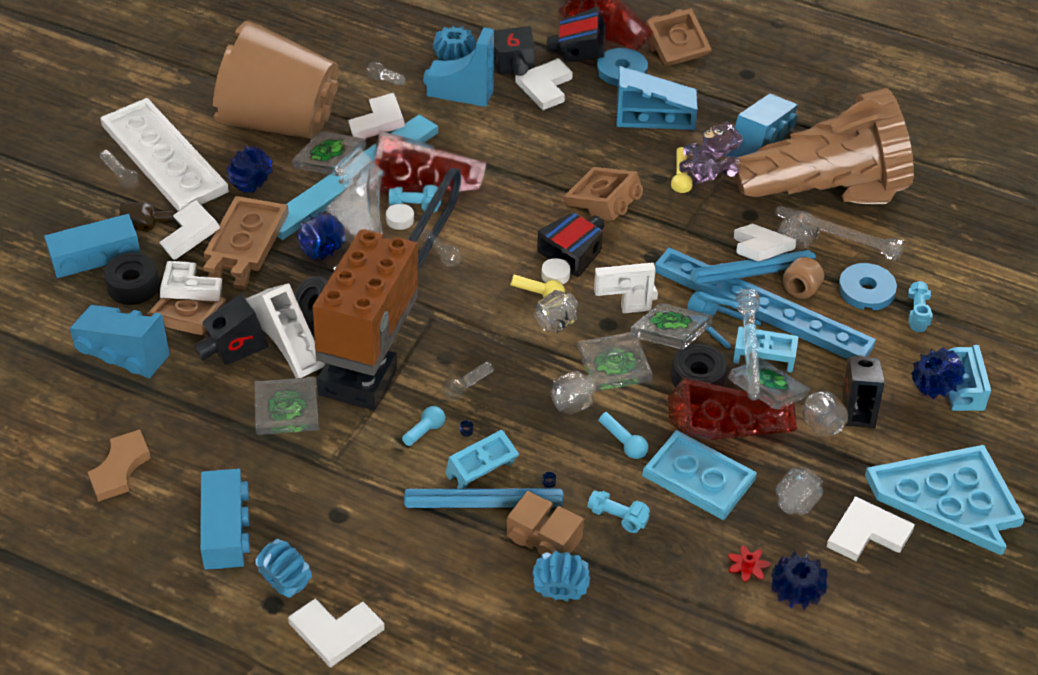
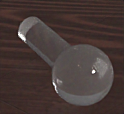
M373 61L366 66L365 74L369 79H383L398 85L405 83V76L385 70L384 65L380 62Z
M104 150L100 154V158L118 176V183L122 188L133 189L140 184V176L136 171L126 169L108 150Z
M429 229L423 231L421 238L425 241L429 238L433 242L432 247L440 254L442 264L454 267L461 263L462 252L457 246H447Z
M486 361L460 379H447L441 386L442 396L450 401L461 399L465 394V389L493 372L494 368L489 361Z

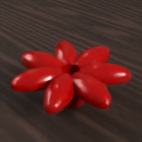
M741 546V556L733 553L728 554V558L733 563H736L729 567V572L738 573L742 571L741 577L743 582L748 581L751 573L759 580L764 579V574L760 569L769 568L771 564L768 561L759 560L763 553L761 549L752 553L749 552L746 546Z

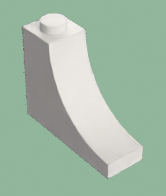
M289 283L266 289L246 299L255 311L262 330L278 346L296 379H300L325 366V363L316 361L315 340Z

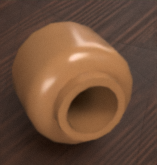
M797 258L783 274L782 283L784 289L794 298H810L821 287L824 281V271L821 265L812 258Z

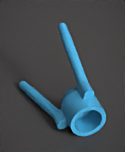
M697 291L688 302L687 311L693 314L691 316L693 322L704 328L726 349H730L731 344L703 319H712L716 312L719 311L757 326L762 324L758 319L721 306L738 307V302Z

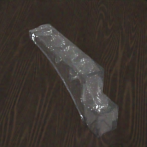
M357 146L334 169L342 177L338 182L345 190L325 208L333 216L330 222L340 232L344 229L348 232L345 238L350 243H352L360 228L382 233L383 238H385L380 220L379 206L381 179L385 173Z

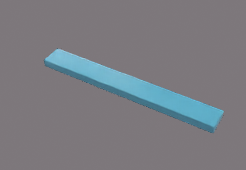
M420 114L408 121L405 127L395 130L288 202L286 205H288L289 214L277 237L284 240L438 134V126Z

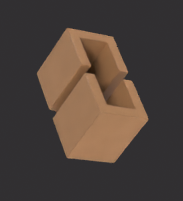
M527 491L507 517V537L520 546H526L530 549L536 547L537 552L541 556L543 553L553 554L554 551L559 553H566L568 551L570 555L583 538L584 518L560 506L556 508L550 517H547L546 515L553 507V503Z

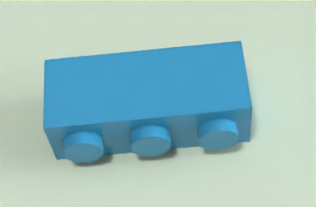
M129 214L44 235L57 278L105 266L113 258L125 253H141L138 237Z
M240 469L201 472V555L204 570L244 567V553H250L249 533H244V527L250 526L249 507H244V501L249 500L248 481H242Z

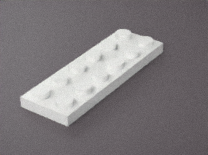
M148 98L100 117L102 127L178 212L194 200H197L202 205L229 192L228 184Z

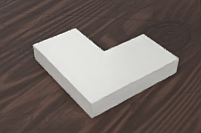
M556 59L528 70L525 75H516L515 82L542 110L565 102V94L556 85L572 80V71L560 59Z
M394 93L370 99L369 102L373 113L348 120L354 141L405 127L404 119Z
M194 200L173 215L181 227L159 243L173 260H176L219 230L220 226L199 202Z
M755 224L734 230V239L741 242L737 243L736 253L757 262L792 251L796 246V239Z
M167 261L160 287V298L220 301L222 279L195 276L196 263Z
M654 263L595 268V295L622 294L621 308L623 313L651 311L655 279Z
M855 497L830 536L827 547L854 561H857L870 539L900 553L912 534L915 524Z
M314 599L288 617L289 624L330 668L385 630L384 622L364 602H361L336 620Z

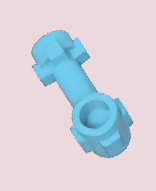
M434 185L425 186L423 193L403 192L402 187L390 188L389 205L402 203L422 204V209L425 211L438 187ZM441 200L439 201L434 212L438 210V206H441Z
M921 281L914 282L908 290V298L914 299V309L910 310L908 323L915 332L926 331L927 326L931 325L933 318L931 308L926 305V300H930L931 290H928L927 284Z
M596 490L592 492L587 507L592 509L593 513L600 515L605 511L622 518V527L631 533H637L640 528H644L647 524L650 510L643 502L634 501L629 508L610 500V493Z

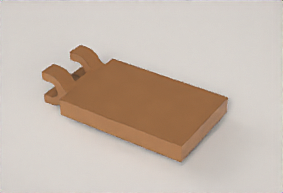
M235 196L219 225V230L215 232L204 252L206 261L204 271L209 272L208 277L222 278L223 268L231 269V276L236 277L233 283L234 288L245 290L249 281L250 271L260 270L289 214L288 205Z

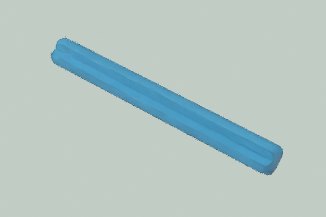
M810 250L777 255L759 262L749 259L694 268L691 271V281L696 285L782 272L797 258L808 257L815 260L816 255Z
M560 488L406 489L404 504L407 508H515L525 493L530 491L552 502V508H557L558 506H563V490Z

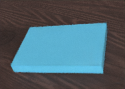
M676 430L644 467L642 476L724 521L756 480L757 472Z

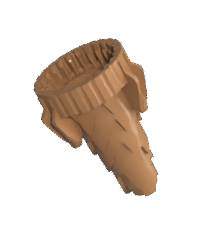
M888 88L858 95L856 104L842 111L838 117L817 123L810 129L790 134V139L771 143L761 147L757 152L733 158L734 162L736 161L740 164L739 170L736 166L738 164L734 163L739 192L752 197L779 194L786 191L791 195L814 188L824 190L843 186V188L848 187L841 196L843 203L885 204L892 200L897 191L909 188L914 179L913 154L907 127L897 100Z

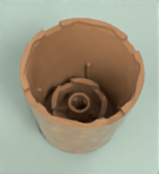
M244 21L235 31V36H238L234 46L228 44L219 68L213 97V106L218 107V112L214 114L215 121L223 125L315 139L322 130L325 121L327 122L331 115V105L339 84L337 63L253 21Z

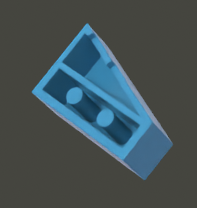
M619 66L617 127L695 130L697 117L696 89Z
M768 94L740 113L735 125L737 131H735V134L733 132L725 163L734 166L733 158L757 152L758 149L765 145L781 141L788 131L794 128L797 122L798 114L795 113L798 104Z
M90 305L70 327L74 347L79 352L90 354L108 364H115L127 369L132 374H139L149 379L170 355L161 313H154L150 317L142 316L141 311L133 310L130 314L120 313L119 308Z

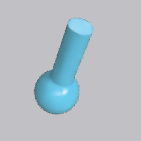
M437 406L427 407L422 412L421 421L402 437L403 442L411 446L428 430L442 427L445 423V413Z
M607 412L601 415L598 421L624 444V452L627 456L639 459L647 454L648 443L645 438L639 435L632 436Z

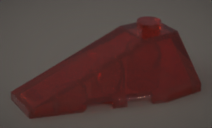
M567 0L558 11L564 18L599 7L607 25L606 39L638 51L654 32L623 0Z
M380 131L373 155L367 189L389 194L390 188L402 187L403 192L423 193L425 186L434 185L439 187L449 169L456 168L461 172L460 191L477 190L481 188L487 162L410 138ZM454 177L446 189L448 192L452 191Z
M683 378L668 396L669 423L683 434L715 440L795 432L797 429L795 403L686 378Z

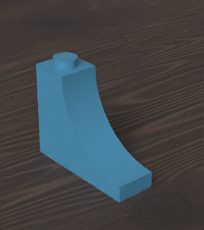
M483 28L476 43V49L469 55L451 61L434 60L430 69H426L423 78L424 85H427V96L487 107L493 93L494 29Z

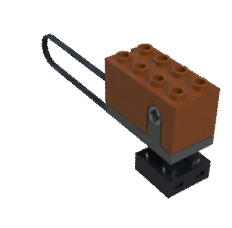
M449 169L408 240L398 237L389 240L383 238L382 233L360 228L313 305L316 361L326 363L317 378L319 396L376 410L397 371V353L388 350L418 298V271L457 202L461 187V172L459 169ZM454 177L450 199L418 255V242L416 241Z

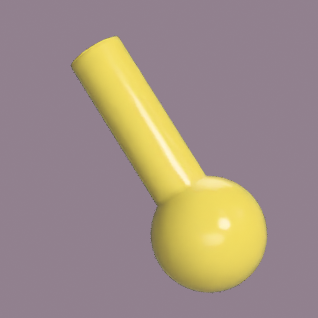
M680 147L677 149V174L672 178L671 187L676 192L686 193L692 189L693 181L687 174V149Z
M513 274L510 284L514 287L542 294L548 301H559L565 294L564 286L557 280L543 283Z

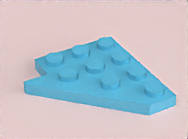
M984 445L868 467L866 469L865 477L878 501L998 555L1004 554L1006 544L999 531L1022 526L1025 519Z

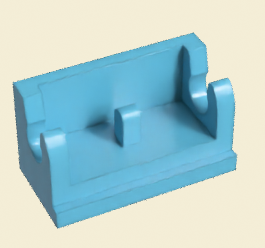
M739 327L733 363L739 364L740 355L787 362L786 372L792 373L796 358L798 336Z
M979 345L949 349V356H961L958 359H945L941 362L951 410L985 411L991 387Z
M500 430L450 456L445 474L449 480L457 478V489H466L468 483L504 464L506 466L513 464L519 453L503 430Z

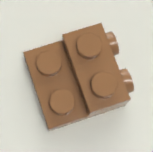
M692 8L683 11L681 9L675 10L661 17L659 15L653 16L646 21L643 28V33L652 52H658L664 67L707 56L712 50Z
M593 167L563 197L566 206L579 207L581 209L587 208L591 217L596 215L605 221H613L619 215L626 213L628 205L634 199L638 200L641 198L643 188L638 172Z

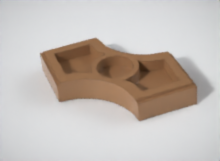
M140 429L110 439L111 449L106 460L97 468L88 471V476L98 502L129 492L128 482L131 474L139 465L149 461L151 458Z

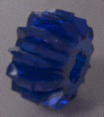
M255 145L252 147L245 146L242 152L237 151V155L234 158H230L232 162L226 168L228 171L226 177L239 191L244 193L250 191L253 193L257 187L262 188L263 183L269 180L268 175L273 172L271 168L273 161L261 148Z
M320 211L316 217L309 215V220L301 222V229L296 231L299 247L312 260L317 257L324 260L327 255L333 256V252L342 250L341 244L347 241L342 222L333 216L331 212L324 215Z
M942 347L936 352L931 348L929 354H920L921 361L913 363L912 379L919 392L924 396L929 395L932 399H935L941 394L946 398L948 392H957L956 385L964 383L965 367L953 350L948 351Z
M794 551L790 558L782 556L778 564L772 569V592L778 593L779 602L788 600L790 608L795 606V604H800L804 610L809 606V603L817 606L821 597L827 592V569L821 568L820 559L811 561L808 553L803 557H799Z

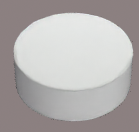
M394 204L386 211V222L393 229H407L414 222V211L406 204Z
M549 259L542 265L541 277L545 283L550 280H557L563 285L570 278V266L562 259Z

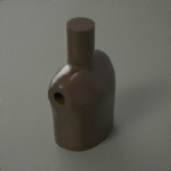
M120 203L119 216L129 214L135 230L147 232L154 228L155 222H173L172 211H156L155 206L151 203Z

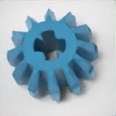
M454 26L452 28L443 27L442 31L436 32L433 42V51L438 61L460 59L476 49L475 36L472 35L471 30H464L463 26L459 28Z
M279 539L267 544L255 559L258 571L264 576V580L272 588H275L279 594L290 598L294 594L299 593L312 577L309 565L304 561L303 556L295 548H292L288 542Z
M554 551L553 554L543 553L542 557L536 560V565H534L533 569L534 590L542 593V596L545 598H554V601L558 599L566 602L569 599L578 600L581 595L586 594L587 587H589L588 563L581 560L579 555H569L568 551L566 553H559L558 551Z

